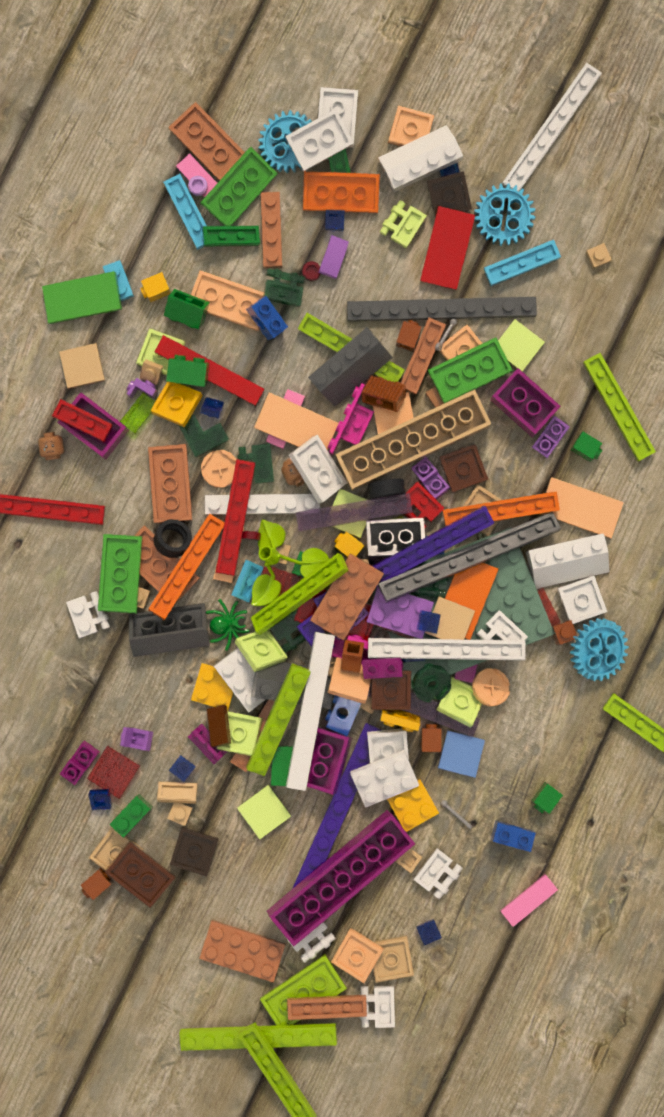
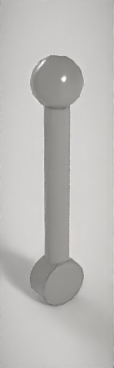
M455 318L450 320V325L440 342L436 344L435 350L440 351L442 349V344L452 327L457 324Z
M446 800L440 802L441 807L448 809L471 830L473 826L453 810Z

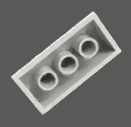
M446 125L382 155L378 159L393 192H396L462 161L463 154L455 137Z
M604 533L526 552L531 577L536 589L609 572V554Z

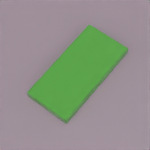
M249 147L204 197L200 204L223 226H232L278 173L252 147Z
M115 271L42 286L49 324L122 310Z
M496 337L428 370L443 404L513 372Z
M103 534L98 611L137 614L142 536Z

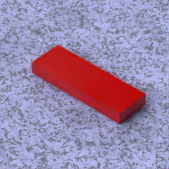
M60 399L52 414V417L105 442L113 427V424Z

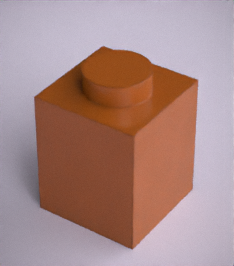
M408 320V322L403 321L396 347L414 352L422 327L412 320Z
M572 620L552 626L556 645L575 640L573 636H577Z
M345 640L341 670L360 673L364 650L363 642Z
M425 724V728H421V752H441V728H437V724Z
M100 868L80 886L83 888V894L87 898L91 897L94 900L113 883V880Z

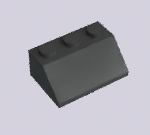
M424 518L366 520L367 559L369 564H377L425 538Z

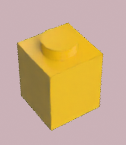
M162 272L141 281L143 285L140 288L144 298H149L150 302L171 293Z
M347 531L344 535L340 533L334 541L336 543L334 548L345 557H348L350 553L357 557L365 546Z

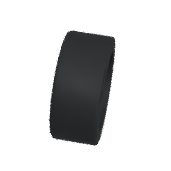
M401 478L387 479L368 484L369 497L372 501L397 498L406 494L404 480Z
M169 519L163 521L158 526L153 537L154 545L162 555L168 558H177L182 556L190 546L192 533L183 522ZM166 530L178 532L183 538V545L181 547L167 545L162 538L163 532Z

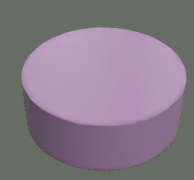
M194 176L189 180L188 187L193 195L202 196L207 192L208 185L205 178Z

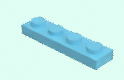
M178 174L163 183L197 250L204 247L202 227L207 225L181 174Z
M551 240L484 267L483 270L490 286H494L561 258L555 241Z

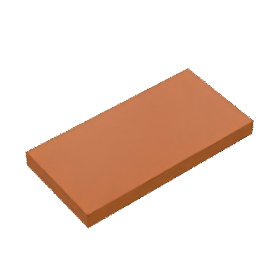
M304 171L303 210L378 213L380 174Z
M481 563L455 574L445 597L449 601L475 610L465 636L467 640H470L498 572V568L486 563Z

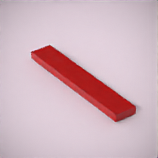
M164 335L154 351L167 360L172 357L174 358V355L186 356V360H193L194 357L204 358L205 362L209 363L207 381L254 406L257 405L264 391V388Z
M236 459L215 573L235 576L255 462Z
M0 494V514L96 525L104 524L106 506Z

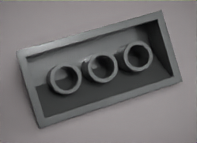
M366 327L308 378L336 406L351 394L356 386L359 387L361 383H364L393 357L373 332Z
M205 603L174 607L165 620L150 611L129 614V642L133 657L210 646Z
M282 662L255 672L251 697L275 701L292 663ZM296 664V665L301 666V667H304V668H307V667H308V666H305V665ZM328 676L322 708L331 709L333 695L327 693L331 677ZM304 689L297 704L301 705Z

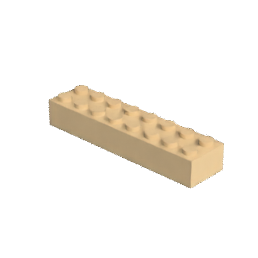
M473 390L341 451L335 455V458L351 491H354L489 428L491 422L476 391Z

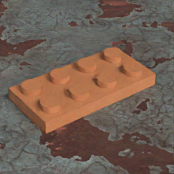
M196 102L168 127L175 137L218 181L245 153Z
M187 445L148 447L154 524L162 523L169 519L193 521Z
M144 525L135 535L143 537L140 575L159 592L180 558H168L158 552L154 545V534ZM194 573L177 602L200 579L198 575Z
M351 553L345 561L349 571L331 584L310 619L313 623L342 640L347 636L384 575L383 572Z
M211 920L199 959L274 983L286 943Z

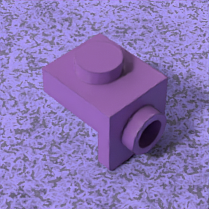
M138 378L135 381H131L126 389L128 391L127 395L131 399L138 390L153 399L158 394L153 383L148 380L143 382Z
M124 727L120 746L150 751L153 732Z

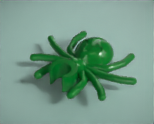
M219 599L218 602L222 605L225 613L209 610L206 611V614L222 615L211 620L210 629L215 634L224 635L217 639H211L210 643L223 640L229 633L228 642L225 650L228 651L232 633L235 638H239L236 632H250L249 629L239 630L246 625H238V620L245 618L238 615L246 614L247 610L234 613L238 601H235L229 615L226 605Z

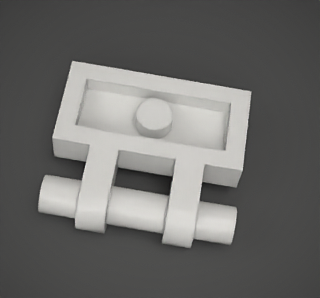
M97 591L90 593L92 598L90 602L87 601L86 596L66 602L79 638L98 632L96 624L101 623L103 630L110 627L108 614H105L104 611H98L99 595ZM95 607L98 615L97 618H93L90 608Z
M500 610L486 623V626L491 631L487 634L481 629L476 634L482 640H493L492 637L495 634L501 640L524 641L528 637Z
M436 848L413 879L427 891H430L433 886L438 888L433 895L440 899L443 894H447L452 882L459 878V873L463 868L459 864H456L453 869L448 867L453 860ZM446 872L448 876L443 883H440L438 881L439 878Z
M324 922L293 947L296 952L301 948L305 949L306 952L300 956L304 963L309 959L313 960L318 952L323 948L327 949L331 945L330 943L336 939L332 932L326 937L322 933L328 928ZM318 937L320 942L311 947L309 942Z
M361 986V994L359 995H366L367 1017H359L361 1019V1027H369V1020H375V1028L395 1027L394 986H374V994H368V986ZM369 1002H375V1012H369Z

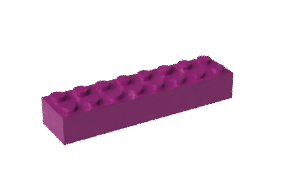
M386 810L266 912L294 947L413 847L415 843L395 817Z

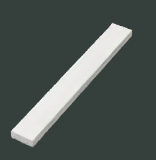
M588 63L585 64L502 182L504 187L509 183L510 189H513L515 185H517L518 192L522 189L602 73Z
M318 632L314 634L308 665L311 673L304 687L286 788L306 791L335 639L334 635Z
M368 638V658L401 657V659L525 661V641Z

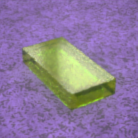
M142 392L120 422L136 434L152 414L150 410L156 401Z

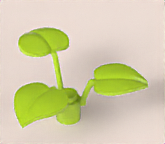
M261 520L259 527L261 541H258L259 558L265 561L264 566L267 567L271 576L263 574L255 580L252 587L251 605H268L280 594L281 583L274 580L275 574L270 565L277 564L280 559L302 565L300 572L306 577L328 561L329 556L318 548L305 550L302 554V561L279 554L276 548L282 546L285 541L286 534L284 528L279 524Z

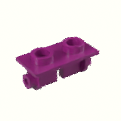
M401 657L362 660L364 679L403 677V660L401 661Z
M202 723L188 736L213 764L228 752L218 750L217 747H211L209 730Z

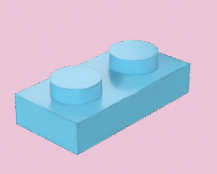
M121 261L103 266L105 273L116 272L121 301L134 297Z
M245 560L231 595L250 602L253 584L261 575L264 567Z

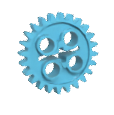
M289 110L288 115L282 111L281 117L275 114L274 121L270 118L268 119L270 125H263L266 131H260L263 138L258 139V141L263 145H260L259 149L263 151L261 156L266 158L265 161L273 169L277 167V170L281 172L284 168V171L288 173L291 168L295 173L296 167H299L301 170L302 168L290 145H287L288 142L285 136L292 133L295 128H301L312 121L311 119L307 120L305 114L301 117L298 111L295 115H293L291 110ZM277 132H282L279 138H274ZM285 150L284 155L278 156L279 151Z
M500 183L499 189H496L494 185L492 186V192L486 189V197L480 195L482 202H476V206L480 209L474 210V214L479 216H476L474 221L480 222L476 225V229L482 228L480 235L486 233V241L493 238L492 244H495L498 240L500 246H502L503 241H506L507 245L510 246L511 240L517 244V237L522 240L524 239L523 232L526 234L530 233L527 227L533 228L534 224L530 221L535 220L536 216L531 215V213H534L536 209L530 208L533 205V201H527L530 195H522L524 189L518 192L517 185L510 189L509 183L506 188H503V185ZM507 198L508 206L507 217L505 221V230L501 231L504 201ZM493 201H499L502 206L500 208H494L491 205V203ZM512 203H518L520 205V209L513 210L511 209L510 205ZM492 219H496L499 222V225L497 227H492L489 224V221ZM514 221L518 224V227L511 229L508 223Z
M596 618L595 622L589 620V626L583 624L584 630L578 629L579 636H573L576 643L571 644L574 650L570 651V654L574 655V657L570 660L575 663L573 668L578 670V674L593 681H596V679L602 681L603 677L609 679V673L616 675L615 669L621 670L619 664L625 663L622 659L623 656H628L624 652L625 649L629 648V646L624 645L628 639L623 637L625 632L621 630V626L616 625L613 621L604 618L603 620Z

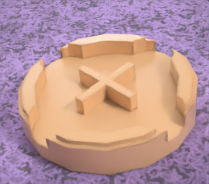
M225 450L210 452L204 457L201 464V473L204 480L216 488L230 486L233 480L236 458Z
M485 668L477 673L473 679L472 690L480 703L493 707L506 701L510 693V684L506 675L500 670Z

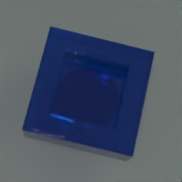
M326 210L325 230L344 231L345 210Z
M206 397L200 413L219 419L225 402Z
M420 610L416 630L437 634L441 614Z
M180 755L169 771L185 782L196 766Z
M109 789L89 791L88 795L92 810L111 809L112 801Z
M434 919L416 926L424 946L442 938Z

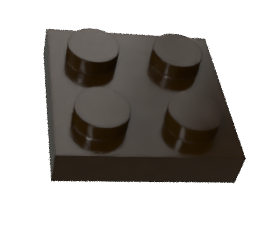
M464 171L426 181L434 218H436L438 206L461 212L472 209Z
M181 827L170 865L207 877L219 838Z

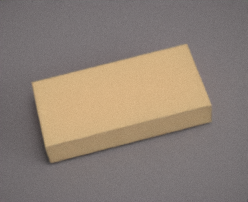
M159 782L157 802L196 804L198 784Z

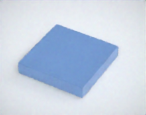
M447 730L438 768L476 778L485 740Z

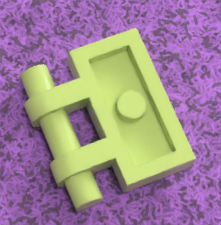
M399 200L397 205H394L391 209L392 213L388 219H385L382 223L383 227L380 233L386 236L388 231L394 232L391 240L407 249L427 215L412 206L406 212L403 210L406 204ZM399 216L403 219L397 226L396 224H394V222Z

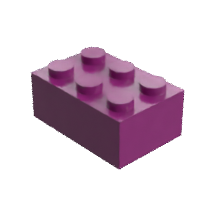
M519 368L515 370L490 399L532 438L561 407Z
M80 392L72 402V405L113 424L105 442L60 420L57 423L107 460L129 429Z
M318 727L307 787L332 795L337 793L352 737Z

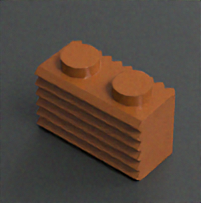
M371 375L361 392L362 402L398 412L404 399H406V386L400 382H391L382 377H373Z

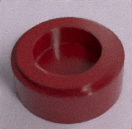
M313 261L307 262L302 269L303 277L310 282L318 280L321 276L318 273L320 265Z
M243 531L242 539L261 541L260 532Z

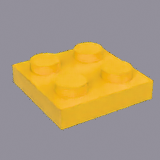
M167 382L150 411L156 416L185 427L203 395L201 392L180 383Z
M202 663L191 700L212 707L226 705L228 711L233 696L232 690L214 666Z
M381 710L380 721H384L383 724L391 727L395 725L402 726V729L408 732L419 730L420 715L403 710Z
M418 779V787L387 799L406 832L439 814L420 779Z

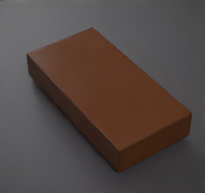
M221 705L207 709L211 747L215 748L231 744L227 706Z

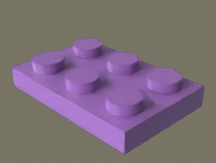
M377 587L367 623L423 639L434 602L406 594L386 603L379 587Z

